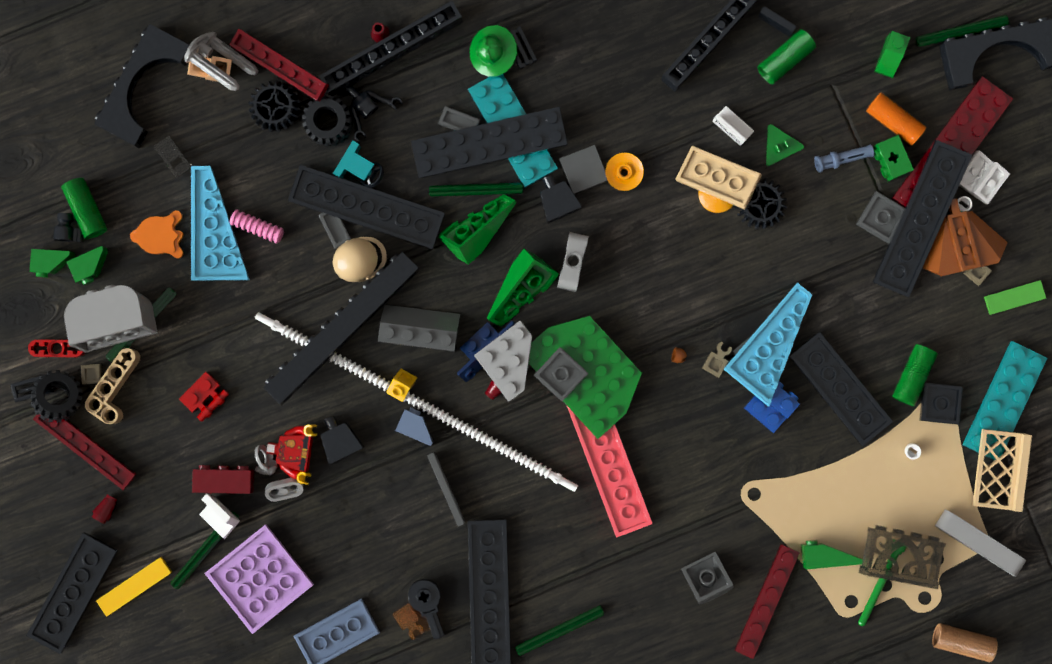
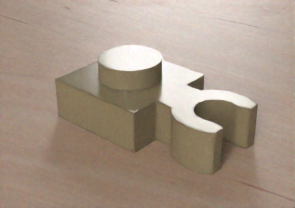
M723 342L718 343L716 354L710 352L702 367L703 370L718 378L728 363V360L724 359L725 355L730 354L732 351V347H728L727 351L723 352L721 350Z

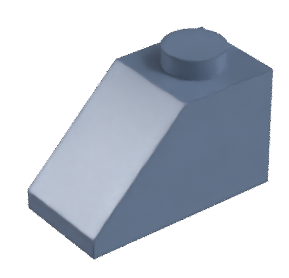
M411 407L409 410L405 409L395 431L432 446L433 440L424 417L420 416L421 412Z

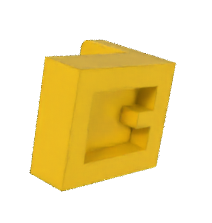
M400 369L393 378L387 394L403 402L409 390L415 384L417 377Z

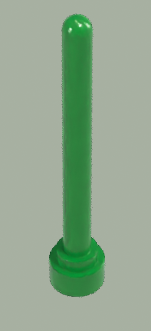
M895 539L892 540L890 545L892 552L858 621L860 626L866 625L898 556L905 552L907 545Z

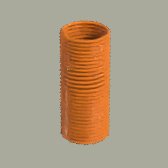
M882 92L866 110L869 115L871 114L872 117L877 119L878 122L880 121L887 129L889 128L894 134L899 135L910 146L926 130L925 125L909 115L906 110L894 103L893 100L891 101Z

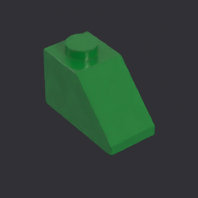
M892 31L886 37L874 72L893 78L905 54L910 37Z
M100 246L67 261L75 283L88 285L94 282V278L99 276L108 254L106 247Z
M31 249L29 272L36 273V277L48 278V274L55 275L67 264V261L73 259L75 253L70 251Z

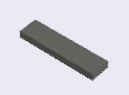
M433 452L427 455L459 527L465 523V519L436 453Z

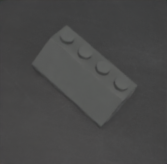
M384 305L378 342L456 352L460 314Z

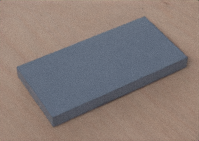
M361 598L295 634L294 638L308 664H324L379 634L380 630L364 600Z

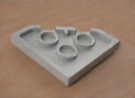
M521 320L474 355L508 402L523 392L526 385L532 334Z

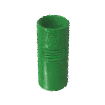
M800 29L758 65L759 73L768 83L774 84L816 48L813 38L806 31Z
M75 178L64 183L61 189L84 235L83 237L91 239L105 233L108 228L84 178Z
M915 344L892 397L905 404L916 406L915 404L919 399L918 397L922 392L921 390L925 385L924 383H926L925 381L938 353L928 347Z

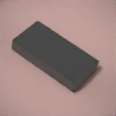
M445 106L438 125L456 131L477 126L481 120Z
M325 213L318 214L334 249H337L345 241L351 240L342 219Z

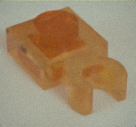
M407 603L392 614L402 630L408 627L409 636L412 640L416 638L413 630L417 629L421 634L424 633L422 626L415 623L419 620V617L410 603Z

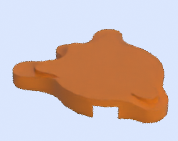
M176 210L166 217H149L141 222L137 229L131 232L130 238L148 253L158 255L168 253L177 259L182 258L184 253L179 243L184 234L181 231H177L175 227L182 220L183 215L180 211Z

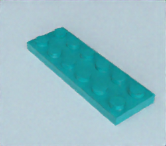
M503 74L496 77H488L468 89L487 123L526 114ZM547 150L508 159L521 183H523L524 188L558 170Z
M1014 341L1010 342L962 444L963 446L979 453L982 429L1014 431L1047 360L1046 357ZM987 434L986 443L989 446L998 441L994 434ZM1009 436L1007 439L1003 441L1006 444V446L1011 436ZM1001 443L993 449L997 457H1000L1005 450ZM990 452L985 455L994 461L996 460Z

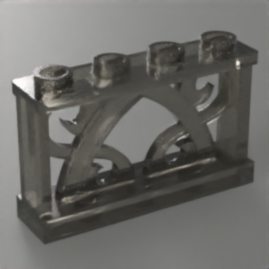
M875 525V528L868 527L863 562L859 568L860 574L938 589L939 571L946 543L939 542V537L928 535V539H925L919 533L911 532L910 535H905L904 530L893 528V531L890 532L884 526ZM881 536L886 538L885 544L879 542L880 546L884 549L882 552L876 547L877 538ZM892 537H897L901 539H898L893 542ZM912 541H917L921 543L918 546H916ZM906 546L916 561L907 563L903 567L902 572L899 573L898 564L890 555L900 547ZM925 546H931L933 548L932 557L928 560H924L923 558L928 556L930 553L929 551L926 553L924 552ZM875 552L879 556L877 557L872 567L873 556ZM887 559L892 563L890 569L886 568V565L889 563L886 562ZM926 564H930V570H929L928 578H927ZM914 565H917V567H913L915 569V573L911 574L910 568Z

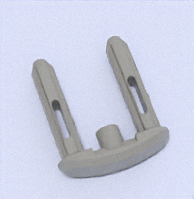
M215 32L203 34L193 40L184 56L186 63L192 62L229 90L237 91L239 84L231 76L205 59L212 54L213 49L227 59H231L234 64L248 74H258L255 64L218 39Z

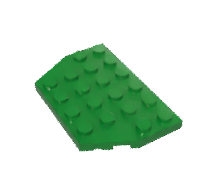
M590 316L548 327L531 343L529 364L537 372L557 349L561 347L588 372L586 377L563 402L591 433L599 439L627 413L642 372Z

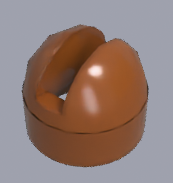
M675 347L672 352L671 361L683 363L686 360L687 353L685 350Z

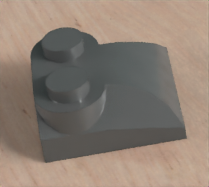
M716 552L681 568L699 604L712 601L726 594L734 587Z

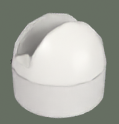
M963 196L957 200L961 212L971 209L972 201L969 197ZM962 201L963 203L968 205V207H963L961 204H959V202Z
M910 443L905 447V454L909 459L914 460L920 457L921 449L917 444ZM909 448H913L917 453H913Z

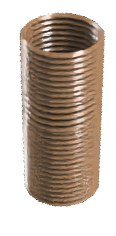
M941 623L935 627L932 638L934 648L987 662H992L997 652L998 644L996 638Z

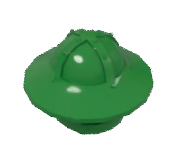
M498 25L487 26L479 30L470 45V59L473 67L480 74L488 77H496L508 72L517 57V43L514 35L507 28Z

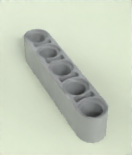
M946 509L935 525L941 531L1014 577L1018 575L1026 562L1018 554Z

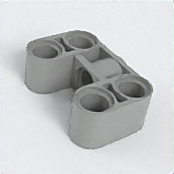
M570 232L563 269H561L557 288L576 292L589 236ZM575 256L579 263L576 266L569 265V257Z

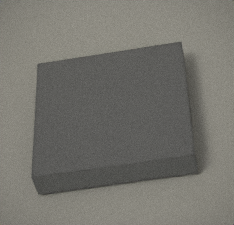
M595 145L559 158L573 194L608 181Z
M876 191L856 225L889 244L905 208Z
M559 347L534 376L558 399L563 401L586 377L588 372Z

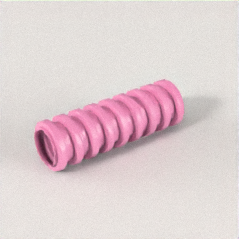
M238 209L233 212L230 218L231 226L236 225V228L246 229L247 232H252L253 235L258 234V237L263 236L264 239L268 238L269 241H274L276 244L282 239L284 233L282 227L278 228L277 225L273 226L272 223L267 224V221L262 222L260 218L256 219L255 216L251 217L250 214L245 215V212L240 213Z

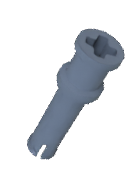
M872 145L841 153L830 152V155L822 157L815 156V167L818 173L829 168L836 169L840 164L873 157L874 149Z

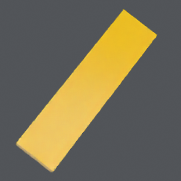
M160 557L96 600V602L107 617L164 579L172 571L164 559Z

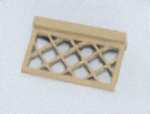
M982 429L973 506L1013 510L1016 512L1023 511L1032 435ZM987 434H994L998 441L989 446L986 443ZM1012 436L1015 437V445L1009 449L1003 441ZM1001 443L1006 452L997 457L993 449ZM990 452L996 460L987 466L984 462V456ZM1009 454L1013 462L1006 468L1001 460ZM999 463L1004 471L995 476L990 469ZM988 471L993 479L985 485L981 478ZM1007 473L1010 477V483L1004 487L998 479ZM997 482L1001 490L993 496L988 487ZM986 490L991 498L985 503L979 502V495ZM1004 492L1008 496L1007 505H1001L996 500Z

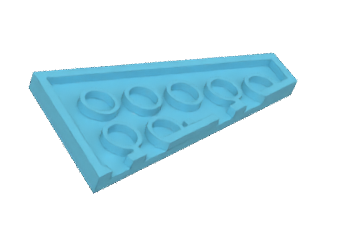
M191 166V280H250L212 167Z
M796 283L724 368L726 372L768 407L771 404L780 376L812 297V294L799 283Z

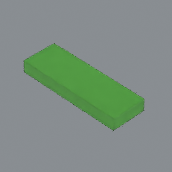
M1041 280L984 296L989 315L1046 299Z

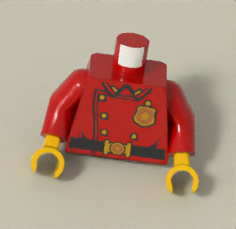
M315 424L296 426L284 433V436L279 437V443L268 442L267 454L277 455L276 463L280 464V469L301 484L308 485L309 483L305 481V477H311V474L306 472L309 471L313 437L317 436V434L312 432V428L317 427Z

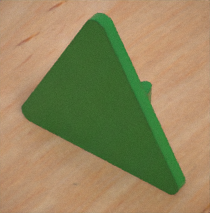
M772 124L768 125L767 166L804 148L803 144Z

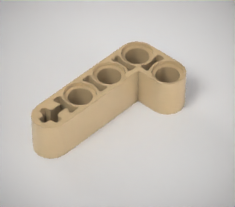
M130 348L122 349L85 402L86 410L106 424H117L123 419L122 410L111 402L139 363L140 354L137 350ZM127 354H131L132 360H128ZM117 368H120L122 371V375L119 378L115 376ZM106 384H109L111 387V391L108 394L104 392ZM95 400H98L100 403V406L97 410H95L93 407V402ZM111 410L116 414L113 421L109 419V412Z

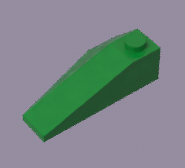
M503 194L484 205L483 210L474 214L471 212L468 214L469 218L464 221L452 223L438 237L458 259L469 265L484 251L515 206L516 201Z
M523 249L512 263L487 319L502 327L519 313V309L523 305L534 301V296L541 291L542 293L545 292L559 273L538 256Z

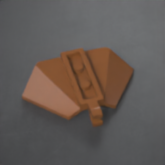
M957 198L953 199L948 209L951 215L945 216L922 268L939 276H946L999 263L1008 242L973 211L960 212Z

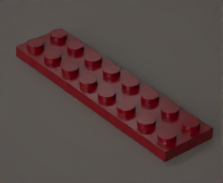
M982 76L935 140L973 154L1013 98ZM935 140L891 198L904 208L909 201Z

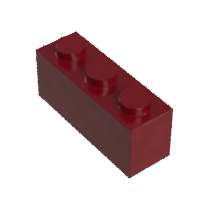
M199 465V468L193 469L192 493H254V470H250L249 466H237V469H230L229 465H218V469H210V465Z

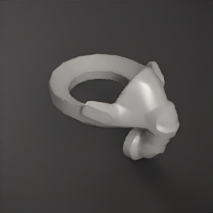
M258 445L255 448V459L259 466L255 468V471L262 475L274 474L278 466L276 461L273 460V454H267L266 446ZM259 450L262 451L264 455V464L259 459Z

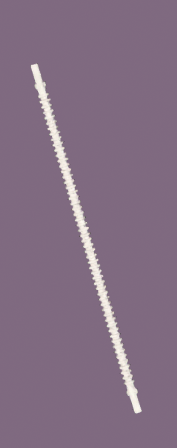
M260 312L256 314L255 319L270 326L272 330L281 332L282 336L285 334L286 338L290 337L291 341L296 340V343H301V346L308 344V336L303 337V333L298 334L297 330L293 331V328L289 329L288 325L284 326L278 320L274 321ZM337 352L330 358V362L334 361L335 365L340 364V367L344 366L345 370L349 369L350 373L353 371L354 375L359 374V378L364 377L365 381L368 379L369 383H374V386L379 385L378 388L382 387L384 391L388 390L390 381H385V378L381 379V376H376V373L372 374L371 370L366 371L365 367L361 368V365L357 366L356 362L352 363L351 359L346 360V357L342 358V355H337ZM410 391L403 401H408V404L412 403L413 407H418V410L420 408L423 409L422 412L427 411V414H432L433 418L436 416L437 420H442V423L447 422V425L451 424L452 428H457V431L461 430V433L465 432L467 436L471 435L472 439L480 440L481 444L486 443V447L491 446V449L495 448L496 452H501V455L504 453L506 457L510 456L511 460L515 459L516 463L519 461L520 465H525V468L530 467L531 471L539 472L540 476H545V479L548 477L554 483H559L574 492L576 491L578 485L562 477V474L551 471V468L547 469L546 465L543 467L542 463H537V460L532 461L531 457L523 456L522 452L517 453V449L514 451L512 447L508 448L507 444H502V441L500 443L497 442L498 439L493 440V436L488 437L487 433L484 435L483 431H478V428L473 429V426L469 427L468 423L464 424L463 420L459 421V418H453L454 415L449 416L448 412L440 411L439 407L434 408V404L429 405V402L425 403L424 399H419V396L416 398L414 397L415 394L410 395Z

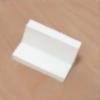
M727 106L713 119V122L740 146L754 132Z
M206 494L202 501L207 506L199 515L222 538L226 539L240 520L216 497Z

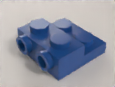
M780 381L769 407L755 395L744 407L745 410L772 433L800 405L797 402L799 398L791 391L789 393L782 389L784 385Z

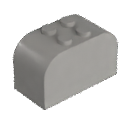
M109 285L100 291H88L85 295L71 300L64 313L69 346L85 353L158 333L153 306L150 300L124 285Z

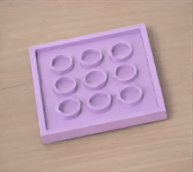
M267 524L204 573L252 634L314 585Z

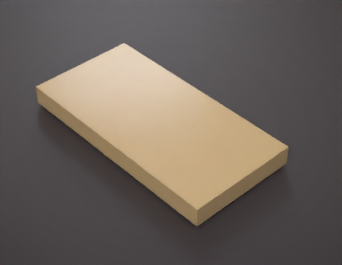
M691 146L675 180L745 210L762 175L695 146Z

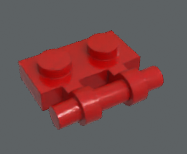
M205 372L179 400L192 413L199 408L202 412L197 418L203 422L206 417L209 418L213 414L212 411L218 405H222L225 402L224 399L229 393L223 389L218 394L216 390L221 385L208 372ZM212 396L214 400L206 406L204 402Z

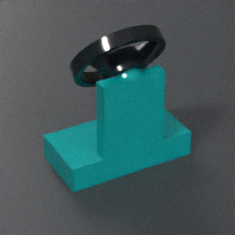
M352 141L333 174L336 177L343 178L345 173L349 171L359 177L364 186L369 188L375 187L382 180L384 169L379 163L370 162L358 155L361 146L357 142ZM380 171L378 179L374 183H372V180L376 177L377 172Z

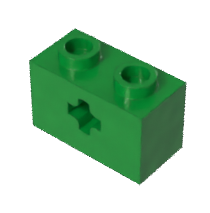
M899 135L880 142L873 147L874 157L877 161L879 160L882 166L881 173L884 178H887L888 182L914 170ZM889 157H890V158H891V157H894L895 160H894V161H889L888 158H889Z

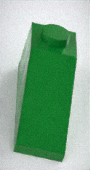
M807 540L806 544H801L803 568L806 570L865 564L863 559L818 543V540Z

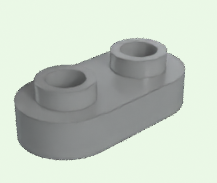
M293 478L270 482L265 487L266 498L273 502L297 497L303 493V484Z

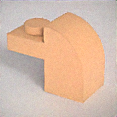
M216 56L205 58L230 76L231 59ZM189 62L187 75L217 81L192 62Z

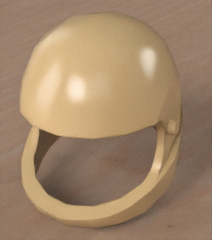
M359 237L345 241L336 249L333 256L335 273L341 279L348 282H363L374 278L375 274L386 264L387 254L385 247L379 240L372 237ZM369 241L375 243L382 253V262L376 271L374 270L377 266L378 255L375 247Z

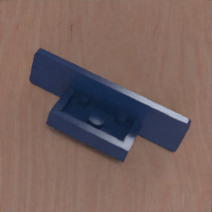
M511 321L498 333L487 322L460 347L470 361L457 374L465 382L472 379L482 368L474 355L516 323Z

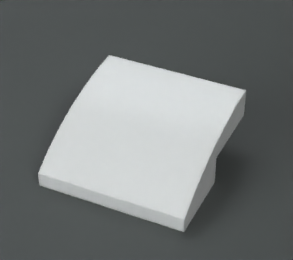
M976 150L959 186L978 200L989 204L1010 173L997 162H992L980 150Z

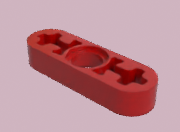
M33 340L28 345V351L34 357L79 358L85 354L81 350L77 351V354L75 351L67 350V347H72L69 346L68 340ZM39 343V346L47 347V350H39L37 352L34 350V347L38 346ZM56 343L62 346V351L59 354H55L52 350L53 345Z

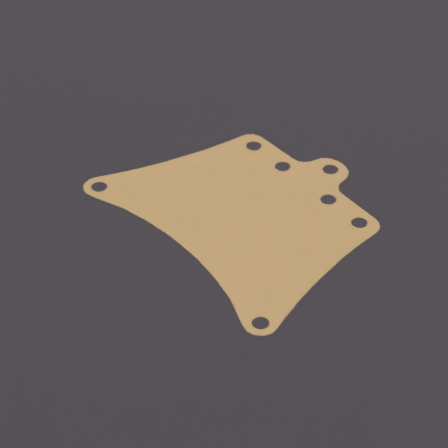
M921 403L906 419L887 434L850 456L821 468L786 478L750 481L741 490V498L745 505L756 513L789 548L800 552L798 559L802 564L801 544H806L807 540H818V543L864 560L865 564L808 570L829 599L835 611L842 617L849 618L863 612L892 552L890 545L893 539L907 545L905 552L898 556L889 574L888 579L892 582V588L887 592L881 591L875 606L896 597L904 600L913 611L918 613H925L937 607L942 597L939 585L941 574L977 554L935 526L945 509L988 535L978 507L972 505L974 495L964 460L958 425L919 421ZM910 443L917 444L921 449L920 457L914 460L909 459L905 454V447ZM909 448L913 453H917L913 448ZM751 488H758L761 492V497L756 501H752L748 497V491ZM940 552L943 555L944 561L941 565L937 566L931 562L933 553ZM925 591L931 595L929 604L923 605L919 602L918 596L921 592ZM848 595H854L858 599V604L855 608H848L845 605V598Z

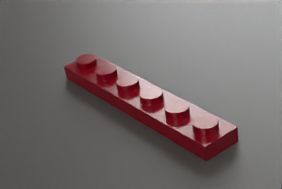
M241 29L237 30L230 43V46L316 101H321L329 87L324 81Z
M40 414L33 418L36 423L122 490H125L137 474L68 420L62 419L58 423L57 420L48 422L49 419L45 418L43 420Z
M782 544L780 545L736 645V652L754 659L800 552Z

